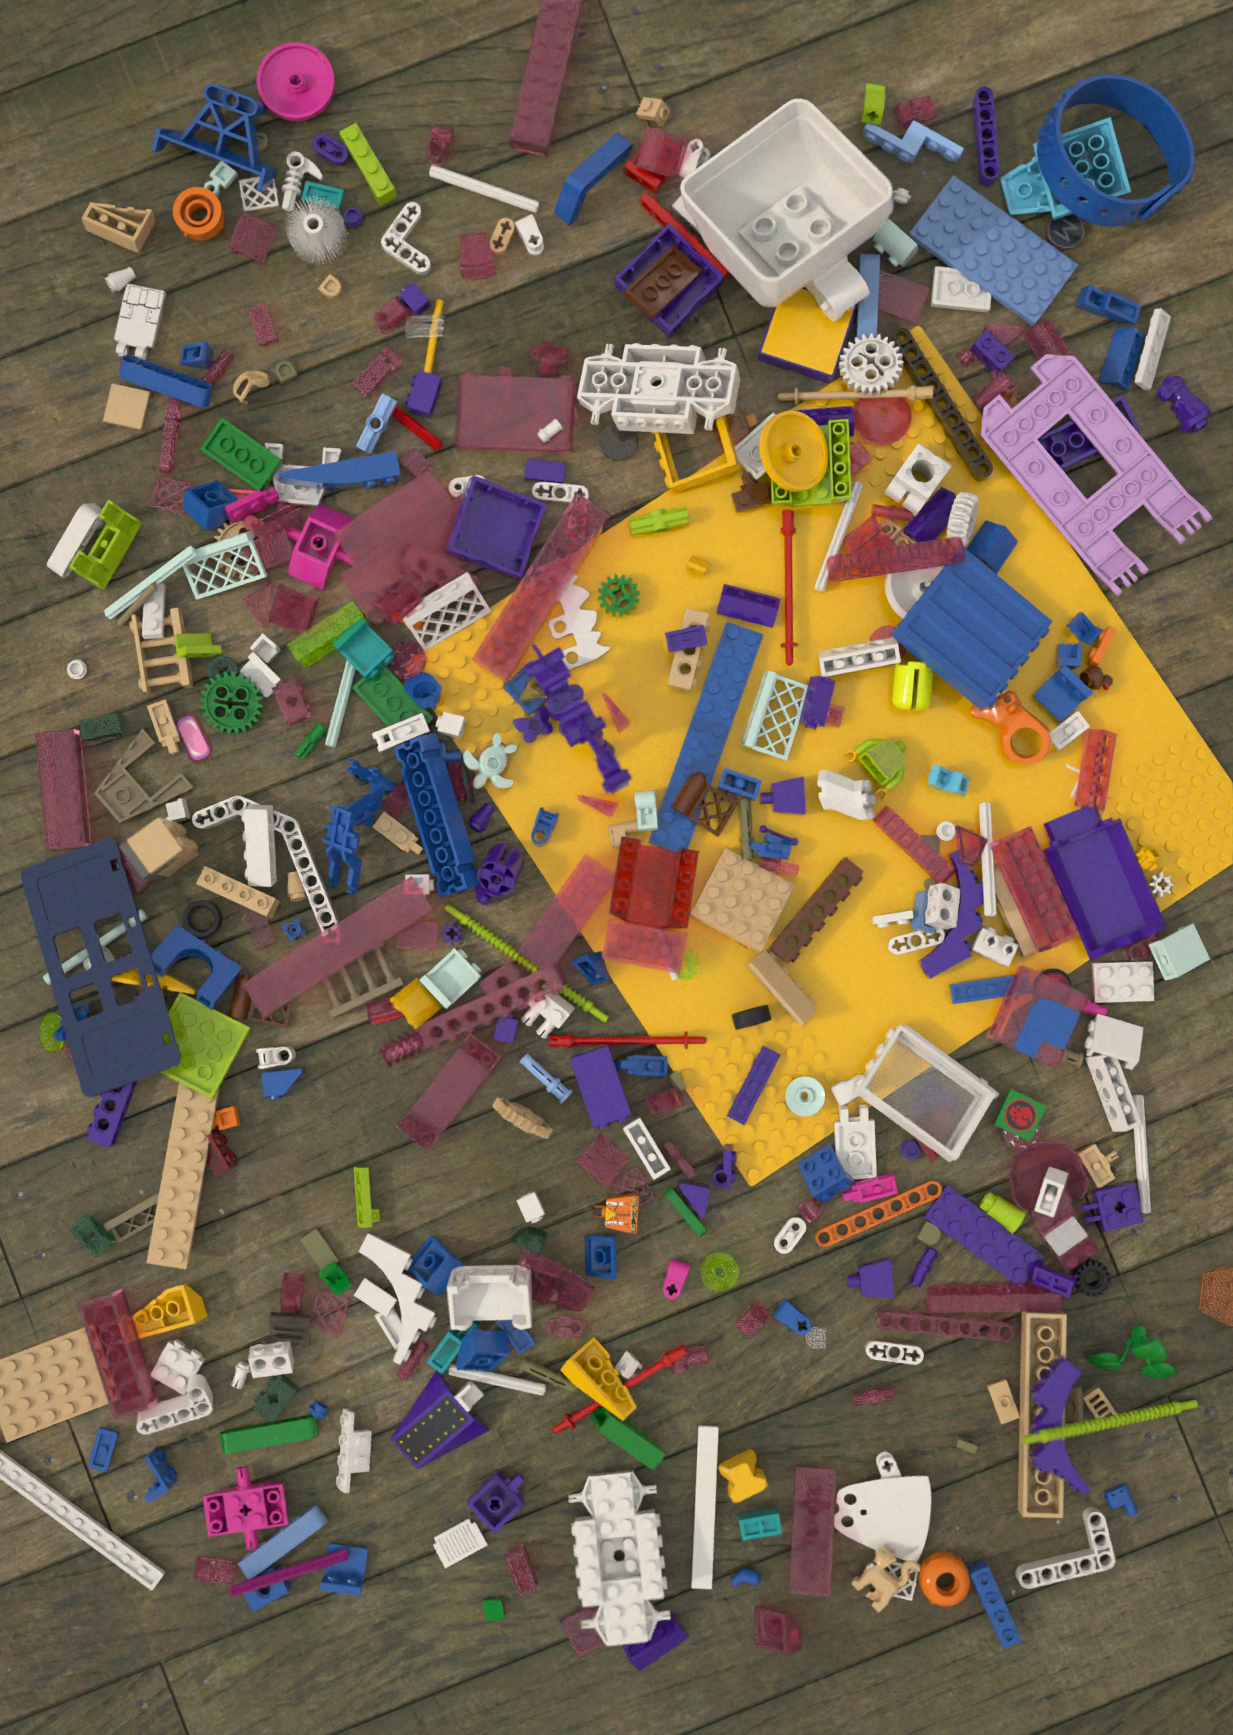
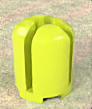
M904 662L903 665L895 663L893 705L905 710H910V708L920 711L927 709L931 705L934 671L921 662Z

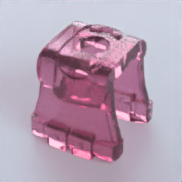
M486 232L460 235L461 253L459 267L461 268L462 279L477 280L478 278L484 279L491 275H496L494 255L490 250Z

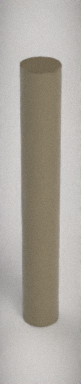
M151 583L117 620V624L123 627L131 618V615H134L158 589V586L155 583Z

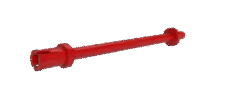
M783 510L780 533L784 536L785 643H782L781 647L785 648L786 664L790 666L793 664V648L798 647V643L793 642L792 536L796 533V528L794 527V511Z
M685 1031L684 1036L575 1037L572 1033H567V1035H549V1047H567V1049H572L575 1045L684 1044V1048L688 1049V1044H705L707 1042V1038L704 1036H688V1031Z
M680 1344V1346L669 1353H663L660 1361L622 1385L626 1386L628 1390L665 1366L673 1367L675 1362L689 1355L688 1350L684 1344ZM594 1401L572 1416L569 1413H565V1420L553 1427V1433L558 1434L568 1427L574 1430L577 1421L602 1405Z

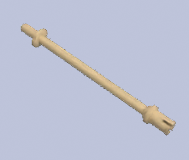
M911 385L908 389L888 390V392L880 390V395L873 391L872 396L869 395V391L862 395V390L856 393L854 391L799 392V389L795 388V393H779L777 400L795 401V405L799 404V400L908 397L911 401H915V399H933V386L915 387V385Z

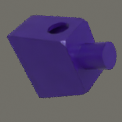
M804 777L772 783L771 792L760 793V803L772 804V812L806 815Z
M889 1257L857 1265L858 1275H847L848 1288L859 1287L862 1296L895 1298L892 1265Z

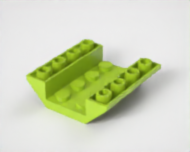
M849 419L830 420L829 425L819 426L828 447V466L821 481L810 489L793 492L780 487L771 479L772 504L803 507L832 505L852 499Z

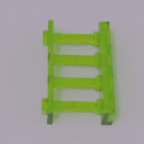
M352 600L287 644V647L296 660L300 661L304 668H307L335 649L332 643L349 627L361 619L368 626L369 623Z

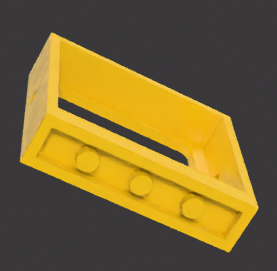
M725 415L715 420L728 462L684 479H679L666 433L651 432L653 435L655 434L657 440L654 441L657 452L661 454L662 459H659L662 470H665L667 477H664L667 488H671L674 493L741 469Z

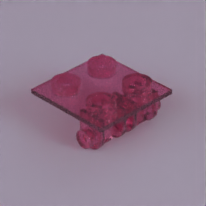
M242 210L228 247L232 248L231 251L235 254L240 252L264 264L277 228Z
M599 1134L587 1150L577 1159L576 1163L604 1188H607L630 1159L603 1135Z

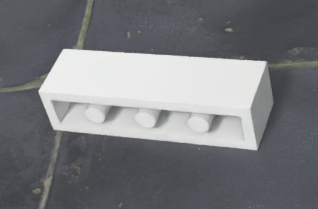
M249 805L242 812V822H245L243 841L246 842L244 859L247 861L245 878L248 880V886L271 887L277 882L273 805Z

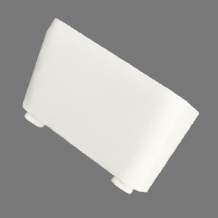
M460 1266L451 1271L447 1285L451 1330H467L473 1324V1320H512L513 1326L520 1330L531 1328L532 1283L531 1268L529 1266Z

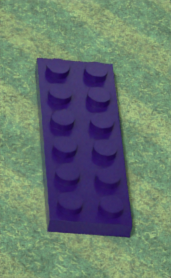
M948 1185L944 1186L941 1195L934 1200L923 1216L1020 1288L1034 1271L1039 1260L1044 1257V1255L1014 1233L1011 1234L1003 1225Z

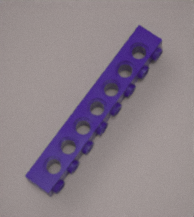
M143 989L136 993L134 1001L144 997ZM137 1081L124 1085L121 1091L113 1089L100 1094L102 1099L100 1104H97L94 1109V1121L90 1123L87 1129L88 1141L108 1148L115 1146ZM110 1100H114L116 1103L114 1110H111L108 1106ZM104 1118L109 1121L108 1129L102 1126Z

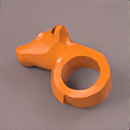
M1009 690L1004 694L996 696L998 700L991 708L987 706L981 711L974 704L971 706L970 712L975 719L985 720L1001 729L1000 747L1008 761L1013 760L1018 764L1030 765L1040 762L1049 752L1051 735L1048 727L1021 705L1022 702L1014 691ZM1024 727L1036 730L1042 740L1040 751L1030 756L1018 753L1012 743L1015 731Z

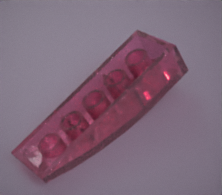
M796 1467L788 1592L790 1594L830 1597L836 1470Z

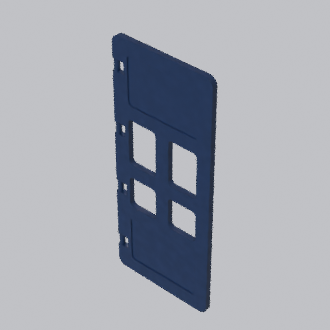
M107 838L24 869L21 873V880L82 1093L87 1097H94L178 1066L182 1060L181 1053L175 1039L173 1026L160 983L158 982L156 969L139 918V912L123 864L118 842L112 838ZM115 860L118 861L120 868L114 871L112 861ZM121 913L132 953L107 963L95 923L98 920ZM131 917H134L136 927L134 928L130 927L128 920ZM80 928L91 968L66 978L55 943V937ZM137 969L145 995L141 999L119 1006L112 984V977ZM151 974L154 984L148 986L145 976ZM96 984L103 1005V1012L78 1021L71 993L83 987ZM169 1033L171 1043L165 1045L163 1034Z

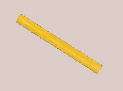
M439 299L435 303L424 372L431 374L444 303L443 300Z

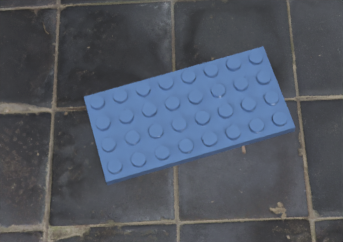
M954 175L908 235L917 244L949 267L961 272L963 277L979 285L981 290L990 293L991 297L1032 326L1036 324L1078 267L1077 263Z

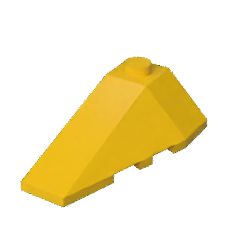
M182 1284L165 1290L160 1296L152 1300L124 1323L129 1339L133 1341L197 1323L208 1317L202 1297L186 1284Z

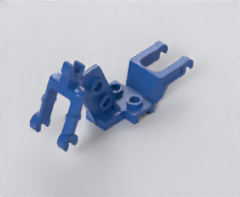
M350 759L348 763L351 764V767L347 768L346 771L351 774H357L362 780L364 779L369 782L371 790L367 795L347 807H336L334 823H326L325 825L328 828L327 838H323V842L329 844L325 854L330 859L328 877L332 878V880L328 881L327 884L335 887L339 883L343 859L349 867L347 885L351 886L350 889H347L346 893L354 895L358 890L362 860L353 855L357 853L360 834L353 831L354 826L380 810L383 793L391 796L392 793L389 791L394 789L396 783L382 775L378 768L370 767L367 769L362 767L358 761Z

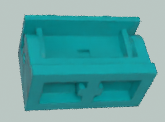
M777 1507L738 1513L742 1541L782 1534Z

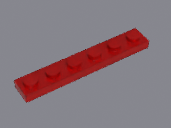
M644 192L640 196V206L661 226L665 227L669 223L689 242L698 254L705 257L725 276L724 282L728 279L729 271L714 258V255L708 248L705 249L700 244V240L695 235H690L686 231L687 229L683 223L673 219L671 212L666 208L663 209L653 195L649 196Z

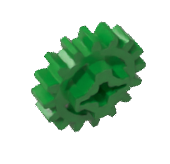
M615 574L614 579L608 576V583L601 582L603 589H598V593L602 595L598 596L597 599L598 601H603L600 604V608L606 607L605 613L607 614L611 611L612 617H615L616 613L623 617V612L630 615L629 609L635 610L636 606L634 603H639V599L635 597L640 595V591H635L637 584H631L632 578L625 580L624 574L621 578H618L617 574ZM617 584L616 587L612 589L609 588L611 585ZM625 585L630 589L631 594L626 592ZM620 588H621V596H622V597H620L619 600H618V602L616 603V596H615V595L618 594V592H619V590H620ZM605 597L611 599L612 606L608 604ZM629 603L627 606L620 608V605Z

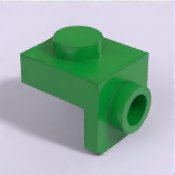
M335 1261L318 1272L320 1279L331 1287L336 1297L352 1286L347 1272Z

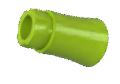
M989 1191L979 1205L981 1209L986 1211V1214L998 1221L1011 1234L1017 1230L1027 1213V1210L1017 1207Z

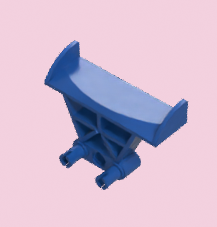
M209 84L204 89V96L208 103L184 133L169 128H157L152 146L153 152L163 150L169 141L260 175L257 187L258 192H264L271 185L277 174L278 169L260 163L254 117L264 115L267 107L254 97L222 85ZM233 95H235L237 99V102L234 106L231 104V97ZM220 106L244 116L227 126ZM211 113L213 114L217 125L206 121V119L210 116ZM245 125L247 136L234 131ZM201 126L220 132L217 146L193 136ZM229 136L248 143L250 159L226 150Z

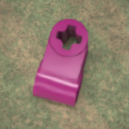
M671 1258L663 1284V1292L667 1298L674 1299L680 1295L690 1264ZM672 1284H675L677 1291H673L672 1294L669 1293L667 1286L670 1287Z

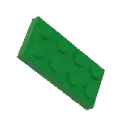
M223 418L219 420L200 448L205 454L261 492L283 463L282 459Z
M385 665L379 669L380 673L374 679L370 678L367 681L363 677L352 687L388 727L423 713L427 725L434 720L424 708H420L406 693L404 686Z

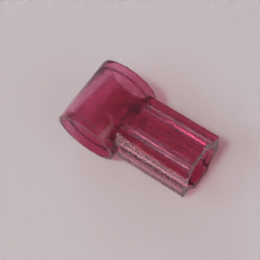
M705 1345L687 1349L689 1355L675 1362V1365L670 1368L671 1373H681L687 1371L690 1367L709 1363Z

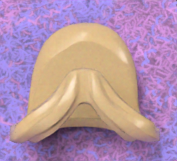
M260 371L242 373L233 385V394L240 400V403L248 404L245 397L250 391L251 386L268 387L270 383L269 376ZM245 379H248V384L246 388L244 389L242 394L239 395L237 393V390L240 384Z

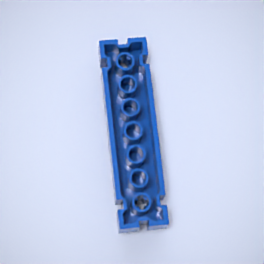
M437 734L421 735L409 740L410 742L394 747L398 763L402 762L404 768L401 770V774L432 875H436L438 879L435 885L439 898L479 886V880L477 881L478 869L474 870L473 867L475 857L444 757L439 756L438 749H441Z

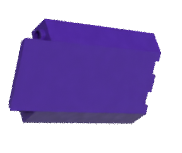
M1092 803L1044 823L1051 842L1049 843L1050 847L1043 851L1089 959L1105 955L1114 949L1132 944L1143 937L1158 933L1167 928L1120 818L1116 820L1108 818L1102 821L1095 803Z

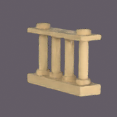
M179 608L170 609L171 615L164 618V626H173L174 634H171L169 637L143 641V621L140 622V618L137 615H131L130 629L135 637L141 676L138 679L140 690H143L147 695L151 694L150 687L179 682L186 689L194 687L189 658H177V653H174L173 656L146 660L145 648L169 644L175 646L174 635L186 634L183 613ZM173 663L179 665L180 672H177V675L149 679L148 667Z

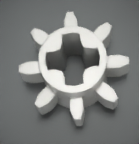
M1163 872L1158 873V878L1155 875L1150 876L1152 881L1148 883L1153 894L1158 892V897H1163V892L1170 894L1169 889L1171 886H1174L1169 880L1171 876L1163 877ZM1158 882L1163 883L1164 886H1158Z

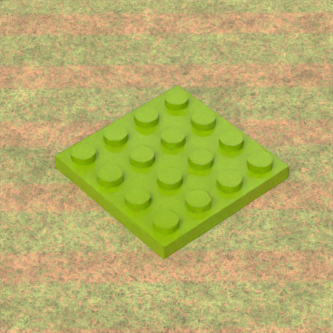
M180 992L169 1011V1016L182 1060L178 1066L160 1073L214 1099L251 1028L215 1009H209L199 1001ZM169 1033L163 1034L165 1045L170 1044Z

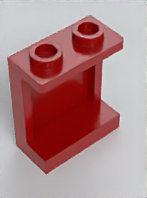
M649 129L647 138L631 161L628 160L625 164L624 174L656 195L681 159L682 149L676 142H670L665 139L661 132Z

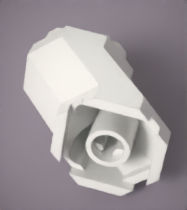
M831 770L819 771L817 784L822 789V792H819V799L824 810H836L859 820L874 819L873 806H876L877 801L875 794L871 792L870 780L857 781Z

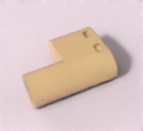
M637 820L608 825L612 848L616 849L628 847L626 834L639 832Z

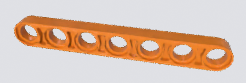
M934 1180L926 1181L820 1228L815 1233V1240L821 1247H828L938 1198L942 1193V1187ZM930 1184H935L938 1188L937 1193L934 1195H929L927 1192V1187ZM912 1192H917L920 1196L919 1201L916 1203H912L909 1200V1195ZM894 1200H899L902 1204L901 1209L898 1211L891 1209V1203ZM876 1208H881L884 1212L883 1217L880 1219L873 1217V1211ZM858 1216H863L866 1220L865 1225L862 1227L855 1225V1219ZM840 1224H845L848 1228L844 1235L837 1233V1227ZM822 1232H827L830 1236L826 1243L819 1241V1235Z

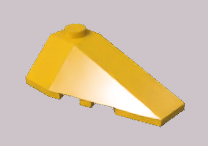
M137 969L112 977V981L142 985ZM166 973L163 978L156 974L161 989L166 988L170 991L197 994L199 991L169 973ZM151 974L145 976L148 986L153 985Z
M593 1337L570 1357L560 1370L576 1387L623 1421L637 1407L626 1386L622 1385L618 1377L619 1372L616 1368H613L609 1360L611 1358L609 1353Z

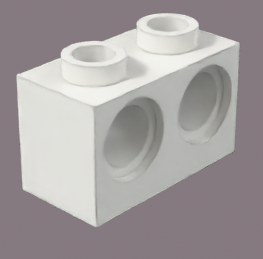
M944 883L929 886L925 924L942 930L955 928L961 889Z
M290 1341L264 1345L258 1344L250 1347L248 1360L253 1378L293 1373L294 1356Z

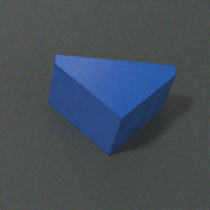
M205 341L184 345L180 365L210 370L213 350L208 342Z
M601 951L571 960L576 969L592 985L609 981L608 971Z

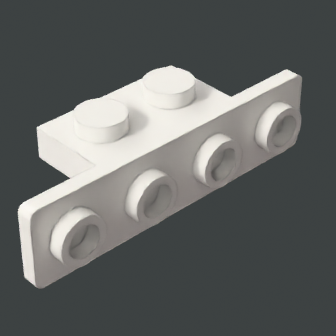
M345 1408L343 1409V1415L340 1417L342 1430L339 1436V1475L336 1478V1483L339 1490L349 1493L351 1473L369 1472L372 1431L369 1429L353 1430L354 1412Z

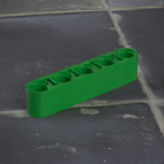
M313 1415L239 1427L220 1432L223 1454L302 1441L319 1436L317 1419Z

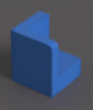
M1076 643L1075 645L1059 644L1056 668H1061L1064 665L1069 669L1080 667L1082 643Z

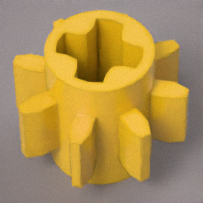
M1144 846L1137 851L1136 856L1142 870L1148 868L1150 871H1153L1158 867L1160 854L1155 848L1150 847L1147 849Z

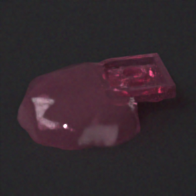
M1037 1141L1029 1145L1025 1150L1018 1152L1012 1160L1008 1175L1012 1187L1013 1201L1024 1212L1028 1214L1030 1211L1032 1212L1038 1233L1055 1229L1071 1217L1075 1218L1071 1201L1084 1198L1088 1190L1089 1180L1083 1169L1080 1156L1069 1145L1057 1141ZM1049 1167L1068 1173L1054 1217L1034 1211Z

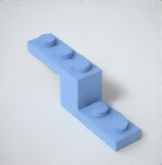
M914 120L902 140L870 123L866 124L862 134L868 142L876 143L884 151L892 152L900 160L913 163L923 144L930 151H937L945 159L956 163L964 150L963 147Z

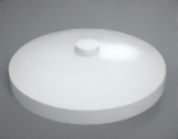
M914 551L901 556L894 562L886 575L885 592L889 604L901 618H904L948 561L932 552Z

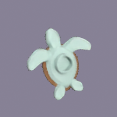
M498 733L493 735V743L484 747L479 752L477 759H474L468 750L463 754L467 768L478 772L473 781L475 789L483 787L487 779H490L493 785L500 789L510 788L514 783L513 780L502 778L501 775L508 767L509 754L514 753L517 746L511 744L506 746L505 743L501 742L502 738Z

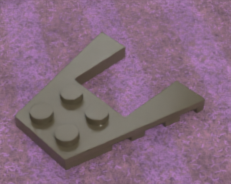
M143 728L94 793L120 824L194 789L180 772L153 796L149 797L126 769L156 745Z

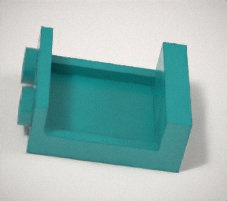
M361 617L332 643L367 681L370 678L374 679L380 673L379 669L384 664H390L394 659L393 656L396 654Z

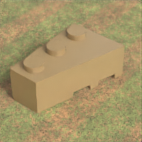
M90 202L81 218L86 231L136 253L140 252L156 223L152 209L143 211L135 210L134 207H127V209L117 208L115 205Z

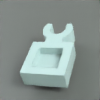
M220 161L210 174L213 180L206 182L204 188H215L213 193L218 196L220 188L227 189L238 174L225 162Z

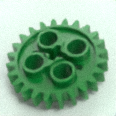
M234 670L230 676L228 671H224V677L218 673L216 674L218 680L211 677L210 681L212 684H204L208 690L201 691L205 697L199 700L205 702V705H202L200 709H206L202 716H209L210 718L207 720V723L213 721V729L220 726L221 733L227 729L228 734H231L234 729L235 733L239 734L240 728L246 732V725L252 728L254 727L252 720L255 722L259 721L256 714H263L259 708L264 707V704L259 703V700L263 699L264 696H258L262 689L254 688L257 682L250 683L251 676L244 679V672L237 676L236 670ZM220 686L226 688V697L219 694ZM241 688L247 692L245 699L240 698L238 695V690ZM233 698L234 702H248L249 706L235 704L231 707L230 703H216L215 699L228 701ZM218 706L225 708V716H220L217 713ZM238 708H242L245 711L246 715L244 718L238 717Z

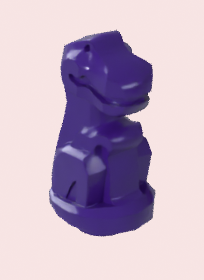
M1170 376L1164 379L1156 396L1158 399L1160 398L1161 402H1166L1169 399L1174 401L1170 409L1176 413V418L1182 423L1180 430L1183 433L1191 430L1196 433L1208 424L1206 419L1211 416L1210 408L1188 390L1184 379L1180 376Z

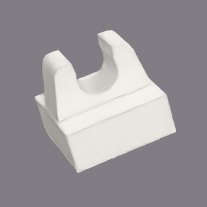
M628 1351L624 1353L615 1366L621 1375L628 1380L630 1377L636 1376L634 1372L637 1367L639 1369L643 1367Z

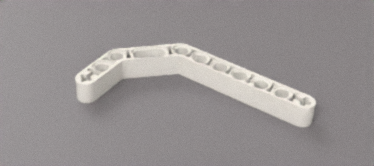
M234 796L197 811L192 817V822L197 828L206 830L242 816L243 810L249 805L260 804L241 796ZM242 800L244 806L241 810L237 811L235 804L237 801ZM220 808L225 809V815L222 818L217 816V811ZM273 810L277 817L274 823V830L283 834L324 939L329 944H340L344 940V932L302 827L296 819ZM201 816L208 818L204 820L205 824L199 823L202 820ZM292 821L295 824V828L293 831L288 832L286 825ZM296 840H301L302 847L299 850H295L293 847V843ZM303 858L309 859L310 863L307 868L301 867L300 863ZM311 876H315L317 883L311 887L308 884V879ZM318 894L324 896V902L321 905L315 902V897ZM329 912L332 916L331 921L325 923L322 919L323 914ZM334 924L336 925L335 927H332L333 932L339 934L336 937V941L335 939H330L332 931L331 929H326V927L332 926Z

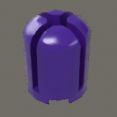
M499 843L492 846L477 872V881L479 880L480 885L484 888L483 891L490 896L500 897L510 891L512 892L524 866V858L520 850L512 845L505 862L503 857L508 843Z

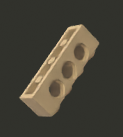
M686 608L681 629L704 625L705 631H709L711 620L708 619L709 613ZM705 646L694 648L695 653L693 655H687L684 650L675 652L667 687L690 692L691 687L695 688L697 676H694L695 669H700L702 658L699 657L700 649L704 650ZM687 665L690 667L691 672L689 674H682L680 667Z
M204 866L196 883L209 891L272 919L280 903L279 900Z

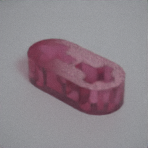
M552 1317L548 1320L546 1328L551 1336L578 1337L584 1331V1323L577 1317ZM556 1321L559 1326H564V1328H558L555 1332L550 1325H553ZM573 1322H577V1325L581 1326V1328L577 1329V1332H573L572 1328H566V1326H573Z

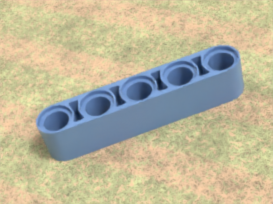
M860 254L858 272L866 282L870 293L867 299L857 302L856 337L859 340H862L863 334L866 338H869L871 333L874 338H877L880 254Z
M317 1504L313 1505L261 1543L259 1548L253 1549L237 1562V1565L248 1580L252 1579L324 1526L328 1519Z

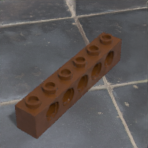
M843 857L769 949L784 962L789 963L791 961L794 963L800 956L798 951L802 946L806 948L813 940L811 935L815 931L819 932L826 924L824 922L825 918L828 915L832 917L837 911L838 907L836 905L839 901L844 902L851 894L848 890L853 885L856 887L863 879L861 875L864 871L847 857ZM839 876L847 878L848 882L845 887L838 884ZM827 891H832L835 894L834 901L829 902L826 900L825 894ZM815 906L822 908L823 913L820 917L813 915L812 910ZM807 921L810 924L808 932L801 931V922ZM790 936L796 937L798 941L794 948H791L787 943Z

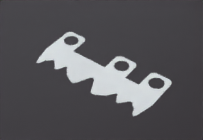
M574 558L556 560L529 572L534 588L540 589L552 583L555 587L565 614L549 621L550 630L554 638H561L573 633L577 642L576 646L562 651L565 655V658L562 660L568 669L593 661L611 648L608 646L602 647V645L597 644L601 633L591 631L596 623L597 612L580 609L581 604L590 594L584 588L573 585L578 575L572 574L568 570L575 561ZM538 571L544 572L547 577L546 581L542 584H538L534 580V575ZM563 621L566 624V630L563 633L555 632V622ZM567 653H577L578 661L575 664H569L566 661Z

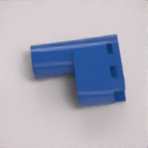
M444 739L439 740L441 749H438L439 756L444 757L446 764L463 760L460 749L447 752Z
M1126 1483L1118 1484L1104 1491L1105 1499L1110 1509L1123 1505L1127 1516H1134L1138 1513Z

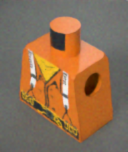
M639 1193L607 1196L606 1206L594 1205V1217L606 1218V1228L637 1234Z

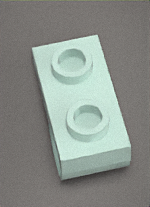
M655 790L635 792L638 831L658 830Z

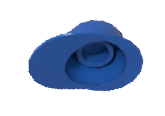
M419 672L409 676L404 682L406 693L420 708L432 707L435 710L437 708L436 704L439 703L441 698V685L429 673Z

